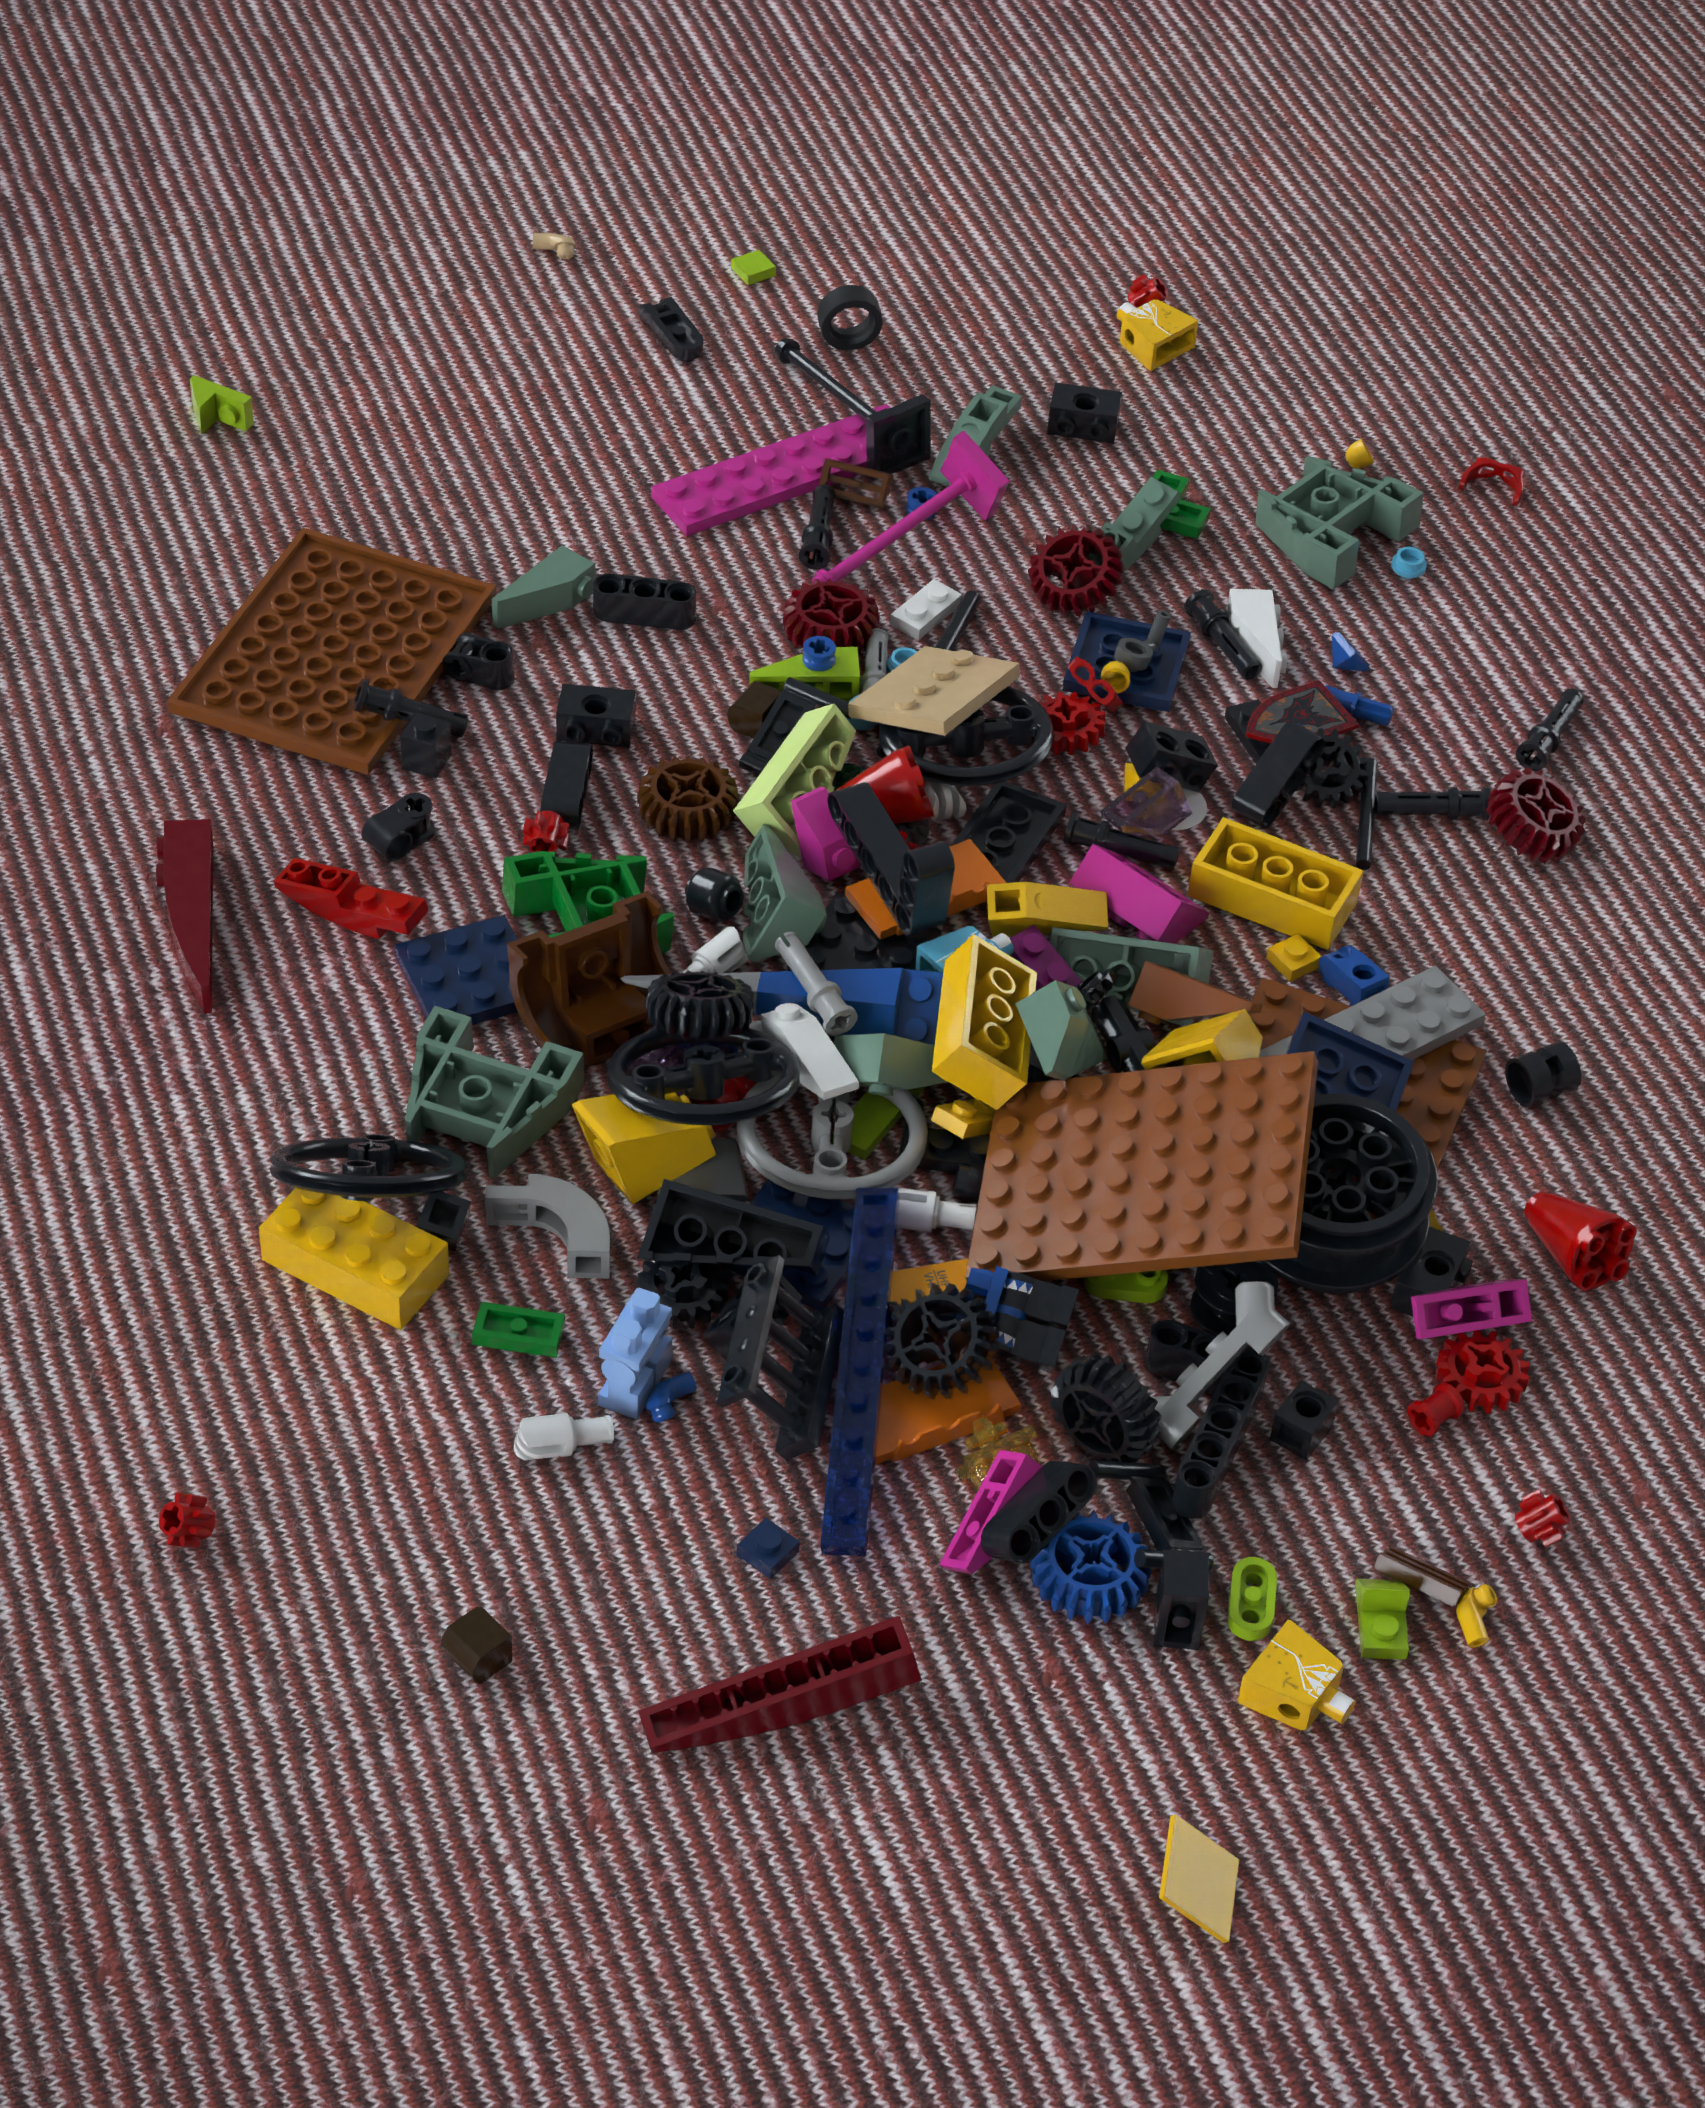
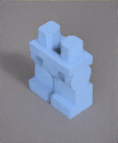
M636 1288L599 1349V1358L605 1359L601 1369L607 1380L598 1394V1406L636 1420L646 1406V1401L652 1389L660 1382L672 1361V1337L664 1335L669 1326V1320L672 1317V1308L660 1304V1296L642 1288Z

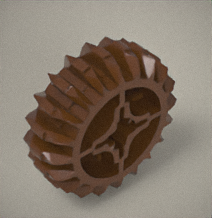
M690 755L683 760L673 756L672 761L669 763L660 760L657 767H649L648 773L642 776L639 792H637L639 813L641 814V819L647 823L648 829H656L659 837L669 834L672 842L677 838H685L687 844L691 838H698L703 842L706 835L717 838L720 830L727 831L730 822L735 821L736 814L733 810L739 803L735 778L729 775L727 768L720 769L718 761L706 763L704 756L699 760L691 759Z

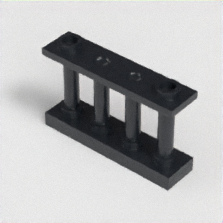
M778 1255L765 1262L753 1265L747 1270L744 1277L745 1283L724 1373L721 1377L717 1404L724 1408L744 1398L749 1400L779 1425L775 1452L787 1461L819 1447L846 1312L836 1303L814 1312L804 1306L779 1284L785 1260ZM775 1303L801 1325L799 1339L772 1317ZM767 1337L771 1338L794 1358L792 1373L765 1351ZM760 1370L787 1392L785 1407L757 1385Z

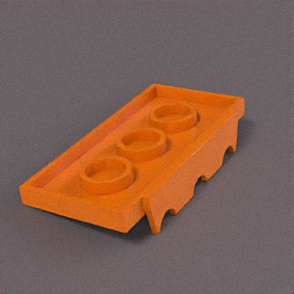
M971 839L949 847L954 858L955 870L947 917L986 902L988 884L1006 883ZM869 878L845 887V896L880 940L894 934L897 936L903 934Z
M987 1356L986 1358L993 1365V1370L981 1368L978 1374L982 1378V1384H977L972 1379L966 1382L968 1386L967 1394H962L957 1387H954L951 1399H946L940 1391L935 1399H930L924 1394V1390L920 1394H914L909 1389V1383L902 1385L896 1380L840 1400L839 1409L872 1464L877 1465L890 1459L893 1462L1002 1423L1005 1421V1417L1020 1412L1021 1403L991 1356ZM940 1364L927 1370H940L946 1367L944 1364Z

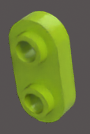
M1166 1270L1084 1277V1286L1093 1296L1138 1303H1154L1161 1300L1166 1294L1168 1285V1273Z
M1247 1557L1238 1561L1233 1568L1230 1582L1228 1626L1234 1635L1247 1641H1257L1265 1638L1272 1629L1275 1615L1277 1573L1272 1564L1262 1558ZM1252 1583V1584L1257 1585L1258 1587H1255V1586H1250V1587H1249L1247 1584ZM1245 1620H1251V1621H1253V1622H1255V1623H1249V1622H1246Z

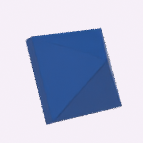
M1339 632L1332 634L1333 668L1364 672L1370 669L1368 662Z

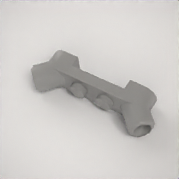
M1269 1282L1240 1283L1235 1288L1236 1328L1228 1336L1221 1332L1207 1346L1205 1351L1210 1355L1199 1367L1192 1363L1178 1377L1176 1383L1180 1387L1172 1396H1150L1158 1401L1155 1410L1162 1415L1158 1423L1162 1431L1158 1434V1437L1171 1450L1177 1447L1202 1420V1417L1191 1406L1249 1345L1258 1354L1263 1356L1289 1327L1290 1322L1275 1310L1274 1287Z

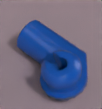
M687 1371L655 1385L646 1401L647 1411H651L654 1422L660 1423L674 1417L675 1409L672 1407L671 1401L697 1390L692 1374Z

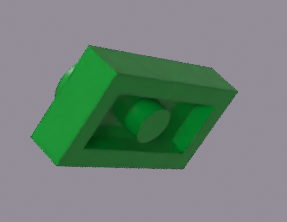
M481 1302L472 1332V1345L557 1358L565 1328V1314Z

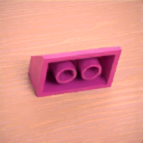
M1092 844L1069 882L1076 888L1106 892L1107 907L1109 909L1108 917L1124 927H1127L1129 923L1139 929L1136 936L1143 940L1176 944L1204 922L1210 912L1124 856Z

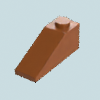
M1145 961L1129 1002V1006L1140 1010L1139 1018L1160 1025L1162 1019L1184 1021L1214 1018L1242 1009H1246L1248 1014L1260 1013L1263 1007L1261 1004Z

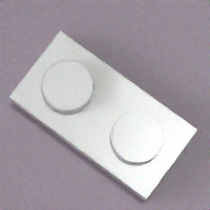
M933 579L891 614L890 625L919 641L957 609L962 600V594Z

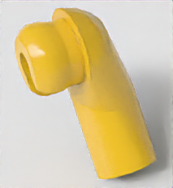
M1482 1584L1477 1589L1475 1587L1468 1589L1456 1608L1457 1618L1467 1645L1470 1648L1482 1646L1489 1641L1482 1618L1488 1608L1496 1605L1497 1596L1493 1588L1487 1584Z

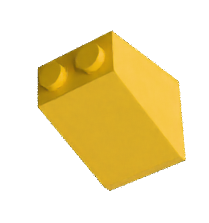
M1242 1009L1174 1029L1142 1058L1141 1064L1145 1070L1256 1058L1259 1057L1263 1037L1246 1009Z
M675 1092L665 1095V1100L691 1104L684 1094L680 1097ZM615 1094L578 1100L571 1104L595 1162L632 1205L660 1189L664 1179L673 1181L716 1155L711 1142V1138L715 1136L711 1125H685L657 1120L630 1109Z

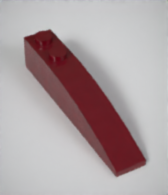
M211 819L164 821V837H157L158 860H163V864H156L157 887L165 888L169 930L180 967L203 1013L209 1014L212 1013L214 844Z
M896 1616L641 1709L638 1712L651 1752L658 1753L744 1738L792 1726L840 1711L922 1681L901 1618Z

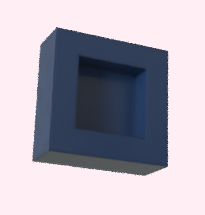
M765 1517L737 1544V1556L769 1579H772L799 1552L800 1541Z

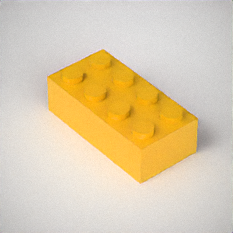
M1223 817L1192 863L1187 896L1289 936L1299 934L1308 943L1329 950L1358 902L1364 870Z
M975 934L970 936L944 962L932 1072L995 1110H998L1027 1084L1031 1040L1015 1003L1036 991L1037 972Z
M295 1188L259 1227L263 1261L399 1330L406 1326L449 1276L448 1242L365 1201L347 1200L337 1195Z

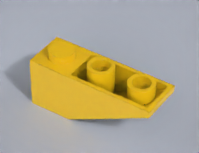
M1033 882L987 885L988 922L993 937L1000 933L1013 937L1032 925H1035L1043 935L1051 934L1052 927L1084 932L1109 930L1106 892Z

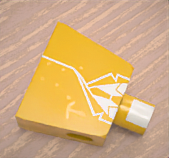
M1151 300L1138 308L1126 302L1117 311V319L1122 322L1121 345L1150 371L1195 348L1199 320L1160 300Z
M1288 1619L1243 1675L1237 1702L1249 1709L1302 1731L1307 1730L1321 1712L1343 1724L1353 1711L1356 1700L1338 1690L1344 1668L1342 1662L1298 1625Z

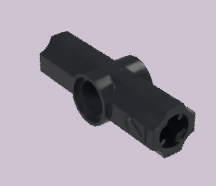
M1115 995L1102 998L1101 1002L1092 1008L1091 1018L1106 1041V1051L1111 1066L1117 1072L1122 1070L1123 1072L1145 1070L1141 1064L1142 1058L1156 1046L1151 1031L1146 1027L1140 1029L1122 999H1117Z

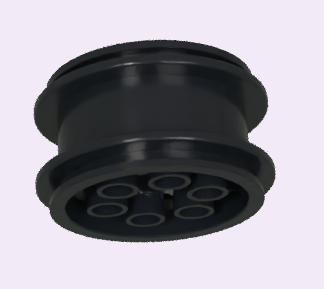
M1350 1094L1315 1095L1298 1257L1265 1260V1262L1280 1277L1299 1287L1330 1294H1347L1368 1290L1382 1285L1403 1273L1412 1265L1424 1247L1429 1230L1430 1212L1438 1189L1436 1164L1424 1139L1401 1115L1379 1102ZM1337 1168L1334 1172L1329 1171V1169ZM1353 1175L1356 1176L1358 1181H1354ZM1367 1211H1370L1378 1218L1372 1219Z

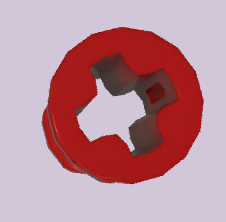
M1446 1382L1439 1383L1433 1388L1430 1396L1423 1401L1415 1400L1407 1408L1409 1420L1413 1427L1420 1434L1429 1437L1439 1431V1425L1449 1418L1457 1419L1465 1411L1461 1395L1452 1385Z

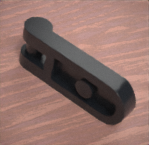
M672 297L663 298L658 304L654 305L651 303L639 305L638 310L641 321L651 327L675 358L684 362H690L703 354L704 339L701 333Z

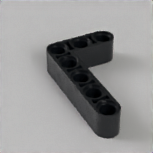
M867 782L828 793L827 803L833 821L903 934L910 936L944 925L955 870L954 858L947 843L941 840L910 850Z
M1172 1320L1158 1321L1151 1327L1144 1362L1146 1368L1157 1376L1176 1382L1178 1377L1192 1363L1199 1367L1210 1354L1205 1349L1217 1335ZM1248 1346L1205 1391L1212 1394L1213 1397L1179 1466L1171 1502L1173 1509L1185 1518L1199 1519L1209 1513L1262 1399L1270 1362L1265 1354L1263 1356L1258 1354L1252 1347Z

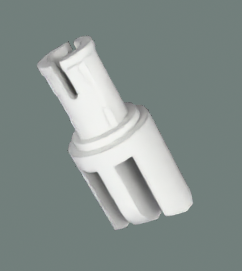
M923 756V759L931 761L930 758ZM923 779L925 783L923 788L934 812V816L931 817L933 821L937 818L939 820L950 819L952 814L955 818L965 814L967 810L966 803L954 785L935 783Z
M727 927L694 952L692 964L681 973H686L688 970L691 972H701L703 970L705 973H732L748 960V956L745 953L744 945L735 927Z
M892 1187L887 1192L883 1222L888 1227L931 1233V1230L936 1229L937 1225L973 1231L977 1204L941 1201L940 1196H936L934 1191Z
M566 1412L523 1418L514 1440V1452L517 1457L523 1460L571 1456L577 1446L602 1443L611 1444L614 1440L612 1418L609 1415H605L604 1417L573 1420Z

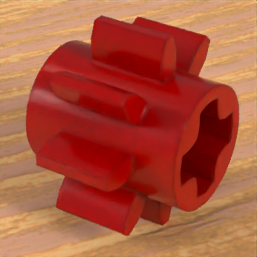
M1143 274L1132 281L1133 285L1129 287L1131 292L1128 293L1127 297L1129 303L1136 308L1151 300H1160L1166 303L1165 299L1168 298V290L1160 278L1154 277L1149 280L1148 276Z
M537 811L535 820L525 819L522 831L525 835L522 844L529 846L532 853L547 851L555 852L556 855L558 848L562 850L567 849L570 837L568 835L570 824L563 823L562 817L553 811Z
M1538 1489L1521 1498L1522 1502L1519 1503L1521 1511L1515 1514V1520L1520 1532L1528 1542L1533 1543L1541 1539L1546 1548L1564 1538L1563 1534L1567 1532L1563 1526L1569 1524L1571 1520L1566 1506L1558 1495L1553 1493L1545 1498L1542 1491Z
M177 1492L175 1493V1502H169L163 1506L159 1516V1525L162 1532L169 1536L167 1540L168 1545L198 1549L200 1547V1540L211 1537L215 1527V1512L205 1506L207 1503L206 1496Z

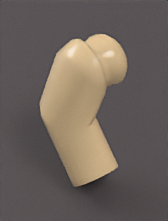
M533 233V249L557 250V256L561 259H571L574 256L576 244L573 238L556 233Z

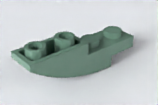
M993 385L985 394L977 392L945 440L929 473V480L945 487L951 485L940 470L948 456L953 437L963 430L989 456L992 441L1021 408L1022 396Z
M1153 477L1148 479L1113 524L1106 521L1101 527L1105 536H1111L1117 548L1120 549L1121 559L1125 566L1124 572L1162 533L1160 524L1181 499L1178 491ZM1092 553L1089 554V559L1094 561L1095 565L1102 566L1103 560Z

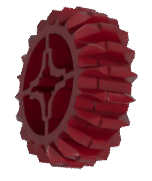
M1072 524L1069 532H1064L1059 527L1058 536L1054 538L1046 534L1045 540L1047 544H1036L1038 555L1030 556L1032 567L1028 569V576L1031 580L1030 586L1033 593H1036L1038 601L1042 605L1047 604L1048 609L1052 613L1060 610L1061 615L1065 618L1071 610L1080 618L1084 609L1094 613V606L1097 604L1107 607L1106 596L1116 597L1117 590L1115 586L1122 585L1123 578L1121 573L1125 569L1121 559V551L1117 548L1114 539L1111 536L1106 537L1104 531L1100 528L1093 532L1088 524L1081 531L1074 524ZM1092 553L1103 560L1102 566L1095 565V562L1089 559V554ZM1057 576L1058 580L1063 581V589L1053 585L1050 582V577Z
M828 578L827 582L821 583L815 579L813 585L802 583L800 590H792L791 597L786 599V604L784 605L782 623L787 640L793 642L795 649L803 648L804 642L810 637L824 636L834 641L836 647H857L858 655H860L862 649H866V642L873 635L872 629L879 628L880 613H878L875 598L869 597L868 590H859L857 583L847 585L844 579L840 582H832L830 578Z
M1528 767L1523 771L1515 769L1513 772L1506 774L1504 778L1502 777L1496 783L1487 799L1489 806L1486 812L1491 816L1489 824L1497 827L1495 836L1503 837L1507 841L1506 846H1513L1517 850V855L1527 854L1531 862L1537 858L1544 864L1549 860L1557 862L1568 853H1571L1582 839L1585 832L1583 825L1586 822V818L1581 815L1583 807L1574 802L1576 795L1569 794L1565 790L1566 784L1560 785L1555 781V776L1548 778L1545 777L1542 770L1534 773Z

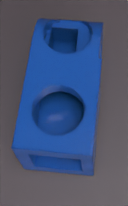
M1346 945L1337 951L1323 955L1319 959V970L1323 980L1328 986L1336 988L1350 1001V1006L1389 988L1390 976L1352 945Z

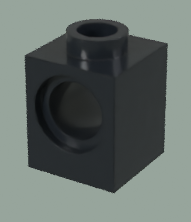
M1300 1381L1275 1413L1270 1440L1299 1457L1308 1460L1333 1428L1338 1400L1330 1397L1325 1391Z

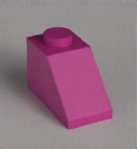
M821 786L791 800L803 867L821 878L831 881L859 868L860 863L833 821L827 803L829 792Z

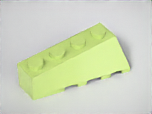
M835 704L817 708L803 714L733 810L754 837H756L763 824L768 825L788 852L801 859L791 800L821 786L826 788L829 793L834 791L835 787L832 786L836 772L842 770L856 733L854 727Z

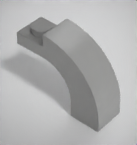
M528 1173V1186L486 1185V1225L535 1226L549 1230L557 1235L566 1246L567 1278L610 1279V1230L605 1214L589 1194L570 1182L541 1174Z

